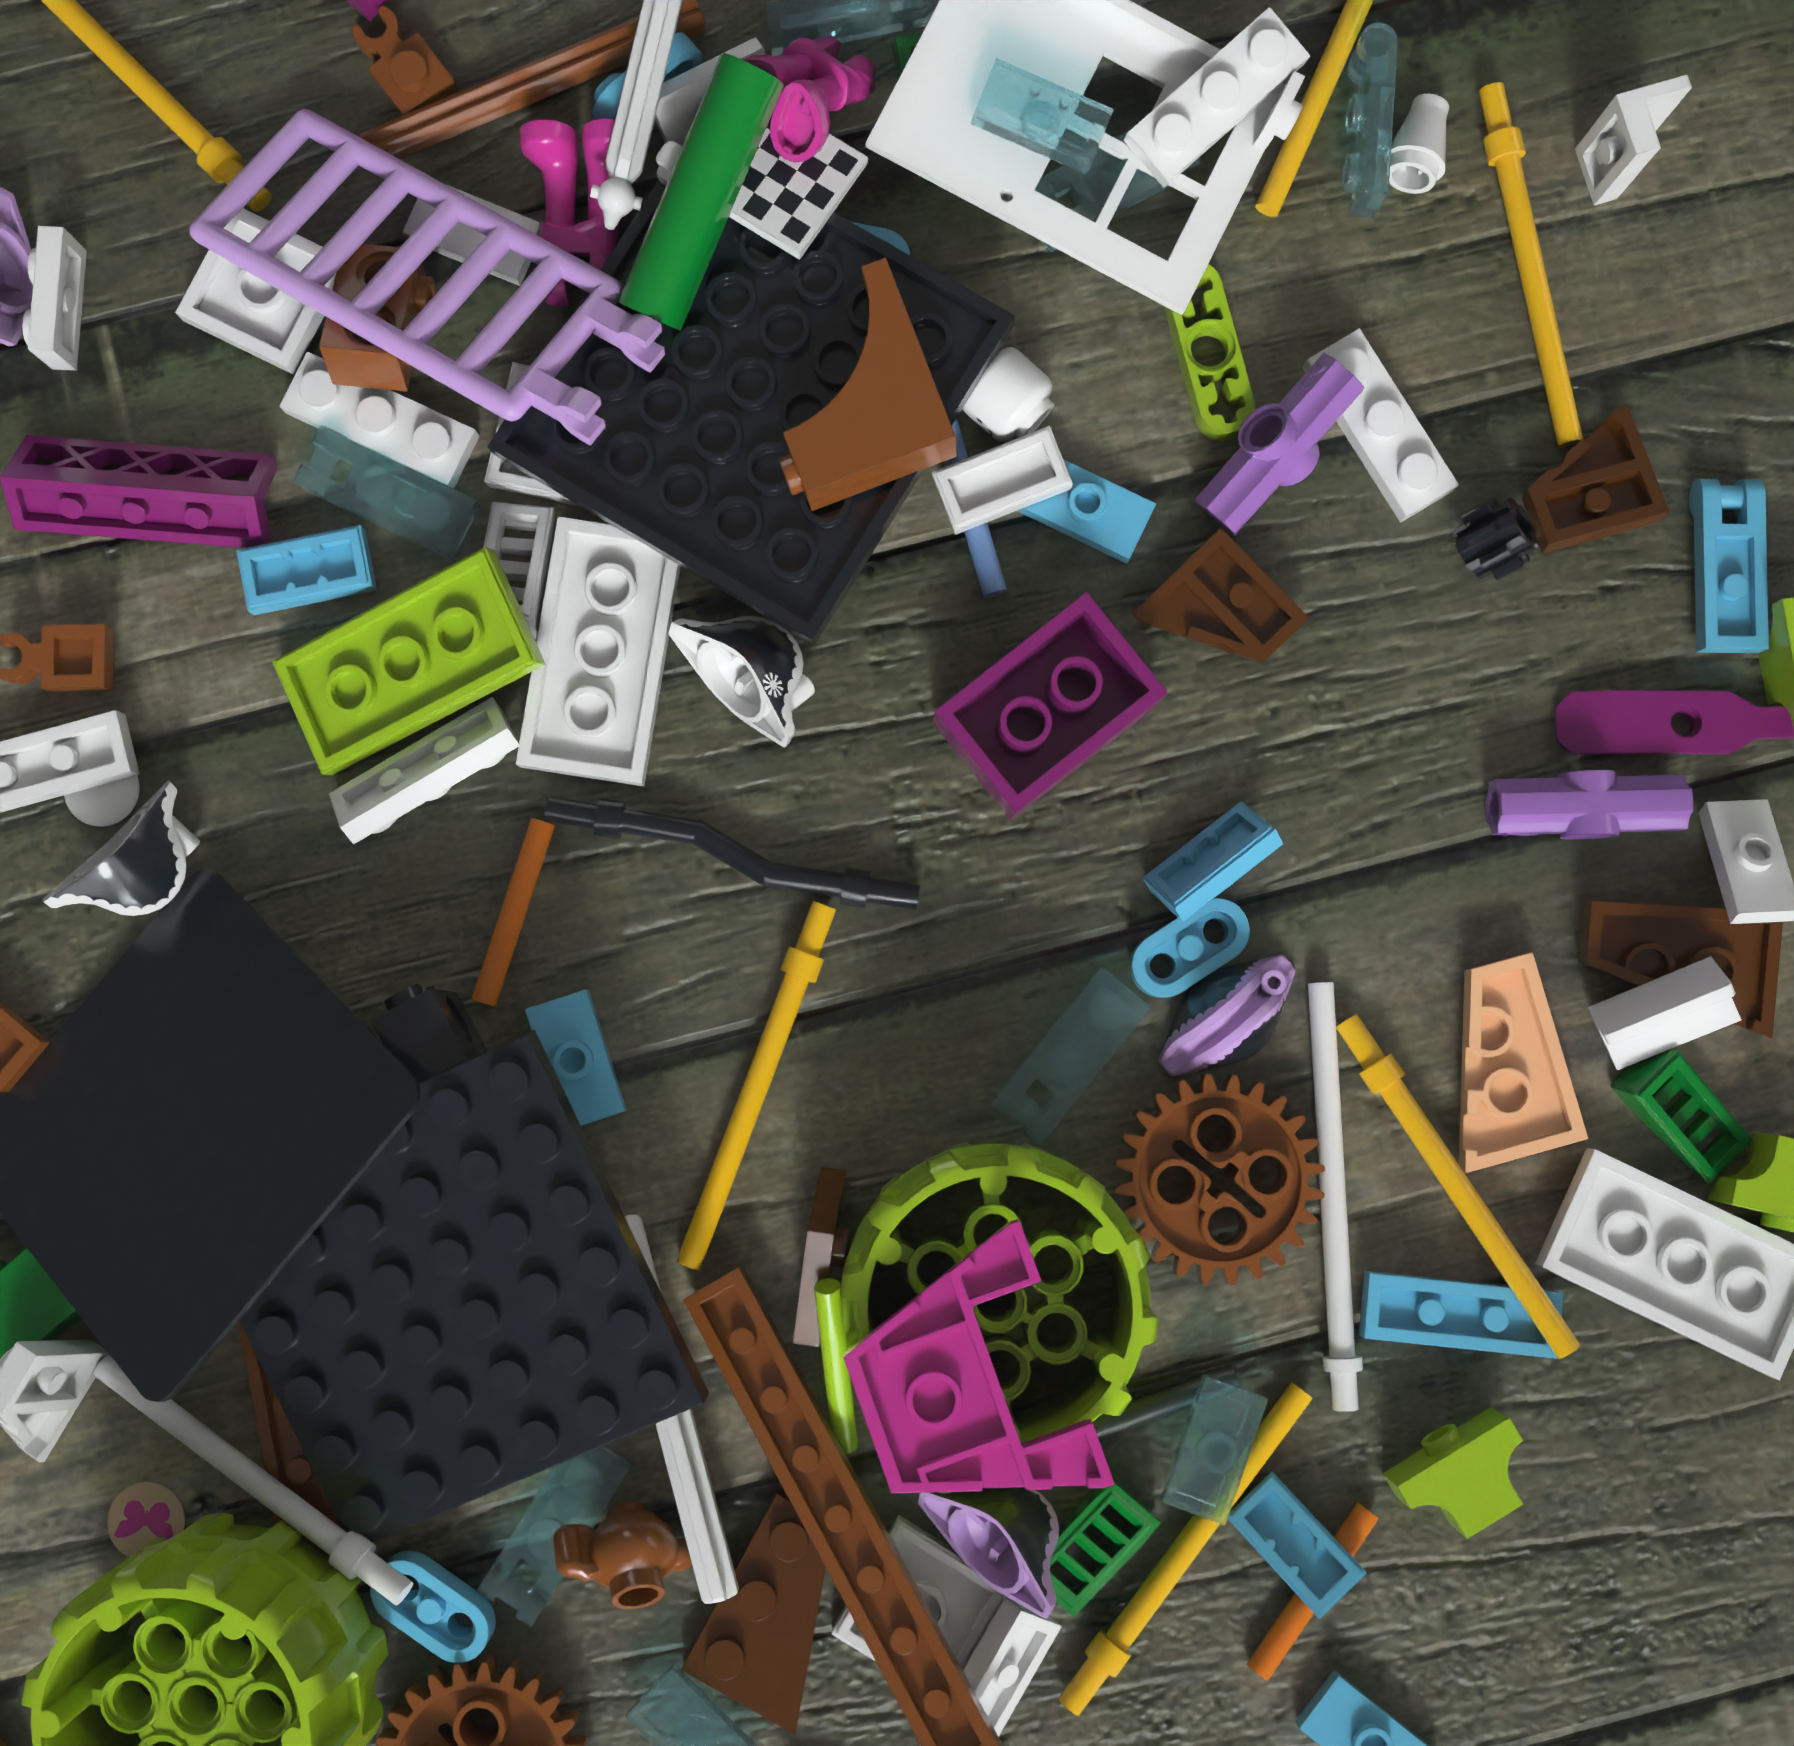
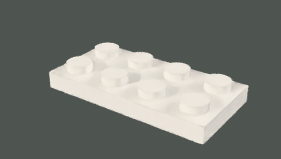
M565 517L557 518L536 641L546 665L531 672L516 765L520 768L645 786L669 640L668 633L672 622L681 566L613 525Z
M1586 1148L1535 1265L1758 1372L1780 1380L1794 1349V1244L1596 1149Z

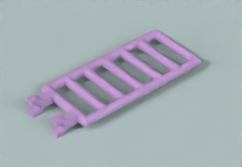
M308 109L297 111L189 226L191 237L200 245L508 421H516L533 406L561 422L572 435L590 446L605 429L604 419L594 414L601 406V399L596 394L582 387L571 388L555 379L558 373L592 333L620 348L633 363L650 373L665 355L664 347L654 342L662 332L661 323L643 314L632 315L616 306L623 290L621 283L617 279ZM309 138L334 151L328 160L250 243L224 229ZM358 165L384 179L380 186L301 272L274 257ZM408 193L435 207L352 301L324 286ZM459 221L486 236L403 331L376 316L378 311ZM509 250L538 265L456 361L427 345ZM561 279L590 294L509 391L479 375Z

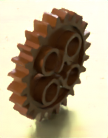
M1201 1074L1199 1091L1194 1093L1185 1080L1175 1081L1177 1100L1172 1102L1160 1092H1155L1152 1094L1158 1113L1154 1117L1138 1110L1133 1113L1137 1122L1144 1128L1140 1136L1131 1133H1121L1120 1138L1134 1150L1132 1157H1120L1113 1160L1114 1165L1130 1172L1129 1180L1114 1185L1113 1191L1117 1194L1132 1196L1133 1202L1124 1207L1122 1211L1128 1220L1140 1219L1142 1221V1224L1135 1231L1143 1237L1144 1242L1153 1238L1157 1240L1150 1254L1151 1259L1158 1264L1171 1253L1175 1254L1172 1271L1175 1275L1182 1278L1192 1263L1196 1264L1198 1281L1202 1284L1208 1285L1213 1277L1215 1268H1220L1225 1282L1229 1285H1236L1238 1266L1244 1265L1252 1277L1260 1279L1262 1278L1261 1258L1266 1256L1282 1267L1286 1263L1279 1246L1284 1241L1300 1248L1304 1246L1305 1243L1294 1230L1297 1222L1317 1224L1318 1219L1304 1209L1306 1200L1324 1198V1192L1308 1186V1177L1325 1171V1166L1306 1161L1304 1154L1315 1148L1319 1144L1318 1140L1311 1137H1296L1295 1132L1306 1120L1303 1115L1295 1114L1284 1119L1280 1116L1287 1101L1286 1097L1276 1095L1265 1104L1261 1102L1264 1093V1084L1254 1081L1244 1094H1240L1238 1075L1228 1074L1223 1082L1221 1091H1217L1211 1074ZM1216 1114L1226 1123L1228 1129L1227 1139L1220 1148L1207 1151L1199 1143L1197 1137L1198 1127L1207 1116ZM1181 1140L1207 1164L1221 1169L1228 1164L1229 1168L1225 1173L1227 1180L1262 1205L1264 1208L1263 1215L1260 1217L1254 1216L1238 1200L1222 1190L1214 1188L1208 1193L1207 1189L1211 1184L1210 1178L1177 1154L1172 1148L1173 1142ZM1265 1155L1270 1156L1278 1169L1277 1179L1269 1189L1256 1191L1249 1181V1168L1257 1158ZM1173 1165L1181 1166L1187 1173L1188 1188L1179 1199L1173 1201L1164 1200L1159 1195L1157 1179L1160 1173L1167 1167ZM1222 1207H1232L1239 1220L1236 1233L1228 1240L1214 1241L1208 1230V1223L1212 1213Z
M487 1654L476 1673H473L471 1665L467 1661L454 1665L452 1679L439 1665L435 1667L428 1675L429 1689L415 1681L405 1693L410 1706L396 1703L387 1716L396 1728H384L377 1737L375 1744L378 1746H587L589 1740L588 1736L569 1735L568 1732L576 1724L580 1713L577 1709L559 1714L556 1708L565 1692L562 1687L551 1691L547 1695L539 1691L544 1671L538 1670L525 1682L519 1679L520 1659L514 1658L505 1673L502 1674L496 1673L493 1654ZM475 1708L488 1709L498 1720L499 1729L492 1732L480 1731L470 1720L469 1711ZM444 1723L449 1724L453 1728V1734L442 1731L441 1725Z

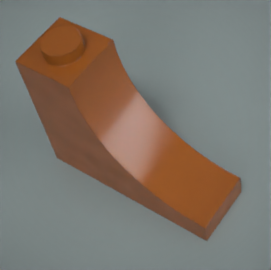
M886 257L861 267L865 292L869 302V323L864 348L851 377L826 407L802 424L783 432L790 454L778 458L792 496L804 491L811 511L957 457L954 431Z

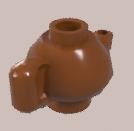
M623 1502L611 1507L607 1512V1518L603 1520L596 1530L586 1524H566L556 1529L553 1535L556 1570L567 1578H576L584 1582L595 1580L599 1587L610 1590L612 1604L620 1609H639L658 1602L665 1594L663 1579L671 1572L683 1571L692 1566L685 1537L677 1538L669 1524L653 1512L646 1510V1506L640 1502Z

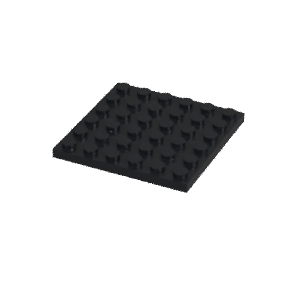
M659 180L601 269L604 273L617 279L623 288L666 187ZM834 212L800 260L728 217L682 329L678 330L661 323L662 332L654 342L664 347L665 355L651 373L633 363L620 348L592 333L555 377V379L571 388L582 387L600 397L601 406L594 414L604 419L605 429L591 446L572 435L561 422L531 406L520 419L516 421L504 420L487 447L493 455L815 646L924 471L922 469L811 511L804 491L792 496L778 459L790 454L783 432L802 424L826 407L847 383L858 364L864 348L869 323V302L865 292L861 267L886 257L951 426L1014 327L1015 315ZM586 292V294L584 295V297L582 298V300H581L580 303L578 304V306H577V308L575 309V311L573 312V314H574V313L577 311V309L583 304V302L588 298V296L590 295L589 293ZM619 302L616 304L617 307L632 315L642 314Z
M535 1029L420 1081V1101L414 1113L239 1319L341 1528L347 1533L352 1530L362 1534L371 1542L704 1404L709 1395L708 1389Z

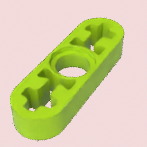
M1208 264L1196 288L1206 289L1199 303L1202 320L1189 328L1185 327V325H1191L1195 316L1192 300H1190L1182 315L1165 306L1164 309L1196 425L1207 438L1218 442H1226L1238 437L1241 425L1255 410V400L1221 278L1218 272ZM1210 336L1219 340L1225 349V360L1216 366H1204L1198 363L1191 352V344L1196 339ZM1228 374L1232 378H1226L1221 387L1224 401L1228 406L1238 405L1239 407L1231 423H1225L1223 416L1220 414L1211 415L1210 413L1218 398L1214 382ZM1200 383H1209V384H1208L1207 386H1205V387H1202Z

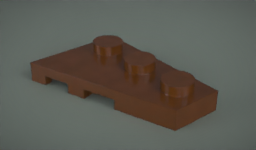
M1584 899L1579 962L1640 986L1711 956L1731 981L1736 994L1732 999L1741 1021L1734 1024L1772 1039L1783 922L1730 924L1726 908L1721 906Z
M779 1489L776 1491L734 1568L739 1586L738 1593L725 1601L715 1603L686 1656L681 1670L795 1735L826 1567L785 1492Z

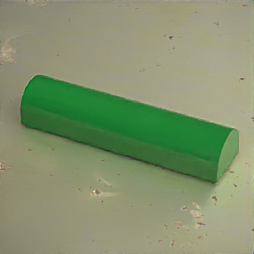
M721 52L618 300L619 303L675 329H682L784 87V84L776 77L744 60Z

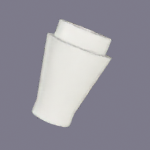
M1421 94L1414 98L1409 114L1384 156L1383 163L1387 170L1386 179L1394 188L1400 191L1414 194L1427 192L1434 187L1435 182L1445 173L1446 119L1449 104L1441 96Z

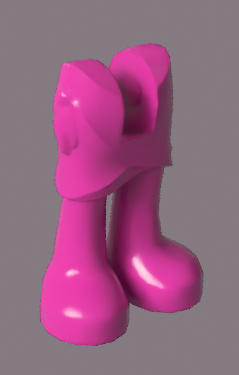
M832 35L814 40L799 38L792 42L780 56L753 55L744 59V61L771 74L784 84L772 114L770 137L774 149L784 159L794 163L806 161L821 151L829 136V111H839L842 107L865 101L876 89L874 85L875 66L872 61L863 55H856L845 63H841L837 60L841 44Z
M615 119L593 120L586 123L582 129V144L588 182L587 221L575 224L579 138L576 131L568 124L555 120H533L524 123L520 127V146L523 156L540 169L545 187V222H539L540 237L575 257H590V265L601 270L618 244L620 221L614 230L605 228L604 215L598 204V199L590 197L593 184L601 186L604 181L609 179L605 159ZM561 279L546 296L547 304L553 307L570 306L572 303L573 285Z

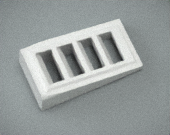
M492 502L483 547L494 549L508 580L526 582L525 588H511L532 635L537 640L551 559L556 516L554 507ZM505 529L535 531V539L504 537ZM502 554L531 557L530 563L501 559Z

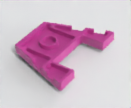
M1019 1219L1005 1224L844 1353L843 1358L891 1493L982 1491V1488L1025 1487L1026 1490L1052 1489V1486L1106 1488L1115 1484L1090 1418L1024 1443L1018 1437L973 1307L1041 1282Z

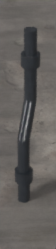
M548 797L544 815L546 822L594 829L595 836L620 839L623 833L693 844L765 887L841 898L840 905L865 908L866 902L914 910L917 908L920 885L871 878V871L846 867L845 873L771 862L702 820L626 809L625 802L603 798L599 799L598 804Z

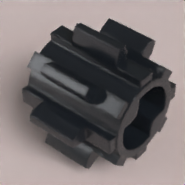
M1495 497L1488 499L1461 516L1464 524L1453 530L1458 553L1461 555L1469 571L1475 573L1479 579L1493 573L1496 580L1506 577L1524 567V564L1530 561L1528 554L1539 547L1533 524L1523 507L1519 506L1513 498H1509L1500 504Z

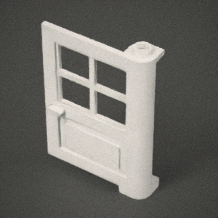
M940 0L872 129L865 147L1182 315L1263 152L1274 135L1285 140L1303 108V104L1295 101L1294 98L1305 76L1293 71L1285 84H1281L1234 126L1205 186L1183 174H1180L1168 184L1197 200L1168 260L1107 229L1136 170L1139 169L1152 177L1154 176L1127 144L1078 119L1073 114L1103 56L1163 88L1153 108L1154 110L1215 56L1220 49L1130 0ZM1065 130L1126 162L1096 223L1035 191Z

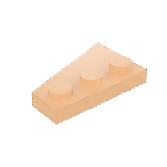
M1533 952L1465 970L1459 1165L1464 1173L1589 1139Z

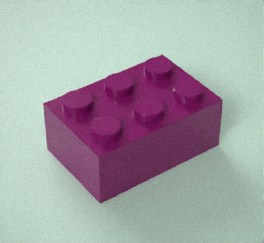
M1086 592L935 710L933 724L1012 821L1158 706L1168 692Z

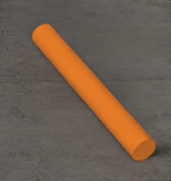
M534 818L530 819L471 998L472 1000L496 1007L555 828L553 824Z
M1357 1502L1334 1535V1538L1353 1557L1379 1520V1517ZM1296 1593L1247 1662V1665L1255 1673L1267 1681L1314 1615Z

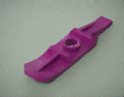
M1730 691L1570 692L1555 708L1556 741L1571 755H1728L1754 740L1794 739L1793 723L1785 707H1757ZM1675 713L1684 714L1690 721V730L1685 736L1676 734L1671 726V718Z

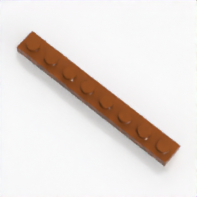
M744 1266L732 1270L683 1299L920 1745L1001 1746L1000 1738Z

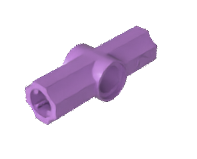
M1324 352L1279 404H1265L1255 409L1245 419L1238 434V441L1241 447L1196 497L1195 502L1223 528L1235 536L1279 485H1294L1305 479L1312 472L1320 455L1319 446L1316 443L1362 393L1365 387L1354 374L1348 371L1335 358Z
M1612 770L1566 772L1558 774L1557 778L1494 779L1489 782L1488 793L1485 799L1486 822L1489 824L1491 835L1503 836L1559 834L1560 839L1580 840L1615 837L1620 835L1619 832L1681 831L1688 829L1689 818L1693 812L1692 788L1688 786L1685 775L1616 776V771Z

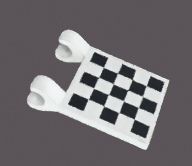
M770 118L729 217L800 260L866 167L868 157L829 134L823 148L816 155L806 161L791 162L784 159L774 149L770 137ZM674 141L664 144L656 156V162L660 165L657 170V177L664 185L668 182L682 148L681 145Z

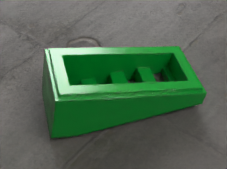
M1669 1049L1627 1066L1610 1084V1087L1626 1106L1701 1182L1708 1185L1753 1141L1676 1049ZM1680 1090L1683 1095L1665 1112L1663 1107ZM1700 1110L1702 1114L1682 1132L1680 1128ZM1717 1127L1721 1133L1700 1153L1695 1147Z
M1113 1476L1114 1485L1106 1488H1092L1059 1527V1538L1051 1557L1050 1566L1057 1560L1076 1576L1081 1583L1072 1591L1052 1572L1050 1574L1057 1597L1056 1602L1073 1617L1134 1555L1161 1523L1154 1511ZM1108 1504L1130 1522L1123 1532L1101 1513ZM1091 1523L1114 1542L1107 1551L1083 1532ZM1073 1542L1078 1544L1097 1561V1564L1091 1571L1066 1551Z

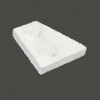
M92 1339L16 1342L14 1347L0 1358L1 1427L21 1450L36 1461L45 1462L95 1380L94 1371L97 1365L110 1354Z

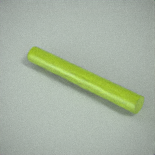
M826 1278L815 1283L814 1293L829 1422L844 1453L850 1454L858 1448L851 1378L843 1358L844 1353L847 1351V1343L843 1323V1302L840 1296L841 1284L836 1279Z

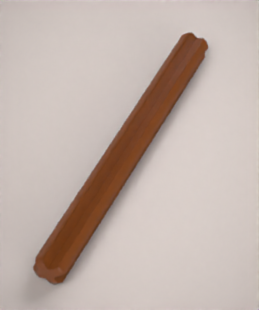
M683 0L675 33L682 32L690 38L704 31L705 20L696 0ZM639 16L366 130L359 137L398 159H402L628 64Z

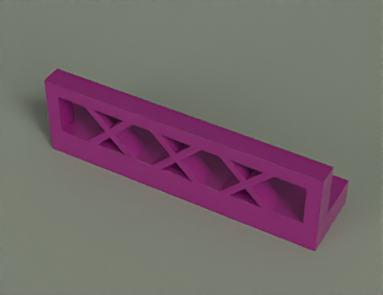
M26 435L0 475V481L14 530L249 548L267 544L270 537L264 497L277 472L275 454ZM38 459L61 460L48 466L35 465ZM111 464L125 465L111 471L97 470ZM173 469L188 470L174 476L160 475ZM234 474L251 475L249 481L224 480V478Z

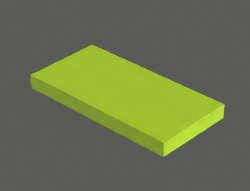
M483 547L272 661L321 774L331 776L546 665L494 549Z

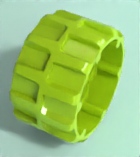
M961 1143L948 1146L942 1153L910 1168L901 1176L896 1175L881 1189L878 1198L863 1218L854 1238L851 1239L845 1259L840 1291L843 1302V1323L847 1351L875 1329L870 1308L869 1288L877 1260L885 1265H892L898 1260L906 1263L908 1281L914 1292L919 1294L930 1285L923 1281L917 1272L921 1258L931 1251H942L950 1255L956 1264L979 1246L974 1240L973 1233L975 1225L982 1217L989 1214H997L1003 1216L1009 1222L1019 1219L1009 1206L999 1200V1195L1007 1187L1006 1176L1026 1178L1047 1184L1072 1197L1086 1213L1077 1219V1233L1069 1238L1055 1230H1042L1026 1239L1033 1259L1043 1247L1048 1245H1058L1066 1249L1068 1266L1060 1277L1055 1279L1041 1278V1282L1013 1291L1012 1305L1003 1314L988 1315L982 1312L977 1305L973 1307L988 1353L1004 1350L1013 1354L1017 1359V1367L1014 1374L1006 1381L999 1382L1018 1437L1024 1443L1089 1418L1093 1422L1102 1414L1120 1416L1132 1400L1126 1385L1135 1371L1143 1346L1152 1344L1157 1340L1159 1319L1151 1309L1150 1287L1146 1264L1151 1256L1143 1237L1133 1229L1126 1215L1105 1191V1187L1071 1163L1043 1149L1027 1144L1011 1145L996 1143L974 1145ZM975 1179L979 1184L982 1201L969 1208L965 1214L961 1228L962 1239L954 1243L949 1238L943 1236H927L916 1242L915 1245L901 1239L897 1225L915 1206L927 1197L958 1182ZM1093 1248L1099 1253L1108 1254L1112 1270L1113 1303L1105 1335L1097 1330L1087 1332L1086 1323L1073 1304L1063 1298V1294L1070 1292L1079 1284L1083 1274L1084 1260L1082 1255ZM1052 1313L1067 1315L1072 1321V1331L1069 1338L1057 1346L1045 1345L1037 1338L1039 1323L1044 1317ZM1080 1354L1091 1360L1084 1371L1058 1394L1029 1408L1012 1411L1010 1400L1018 1397L1027 1387L1031 1374L1029 1362L1034 1358L1039 1357L1042 1361L1054 1365L1069 1363Z
M217 1513L204 1515L168 1540L166 1537L151 1539L66 1604L53 1619L50 1633L57 1639V1642L49 1655L26 1674L23 1689L22 1706L31 1708L32 1745L172 1746V1743L175 1746H366L377 1733L384 1714L383 1704L375 1695L377 1669L388 1656L385 1633L382 1628L371 1624L363 1602L355 1590L361 1583L360 1579L356 1576L354 1579L349 1580L328 1563L329 1559L314 1546L303 1541V1535L287 1522L281 1520L273 1527L266 1528L254 1525H235L233 1514ZM141 1611L146 1621L139 1626L134 1638H129L131 1619L136 1613ZM171 1625L180 1630L185 1642L174 1634ZM246 1634L252 1647L244 1644L240 1638ZM139 1682L142 1683L145 1687H147L151 1696L143 1692L142 1688L139 1685ZM203 1686L214 1693L217 1701H214L206 1694ZM268 1690L276 1693L281 1698L284 1706L274 1702L268 1694Z

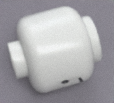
M1006 347L997 352L962 409L994 439L1000 442H1007L1015 437L1019 438L1034 432L1049 415L1055 405L1049 399L1053 387L1052 381L1019 350L1013 347Z

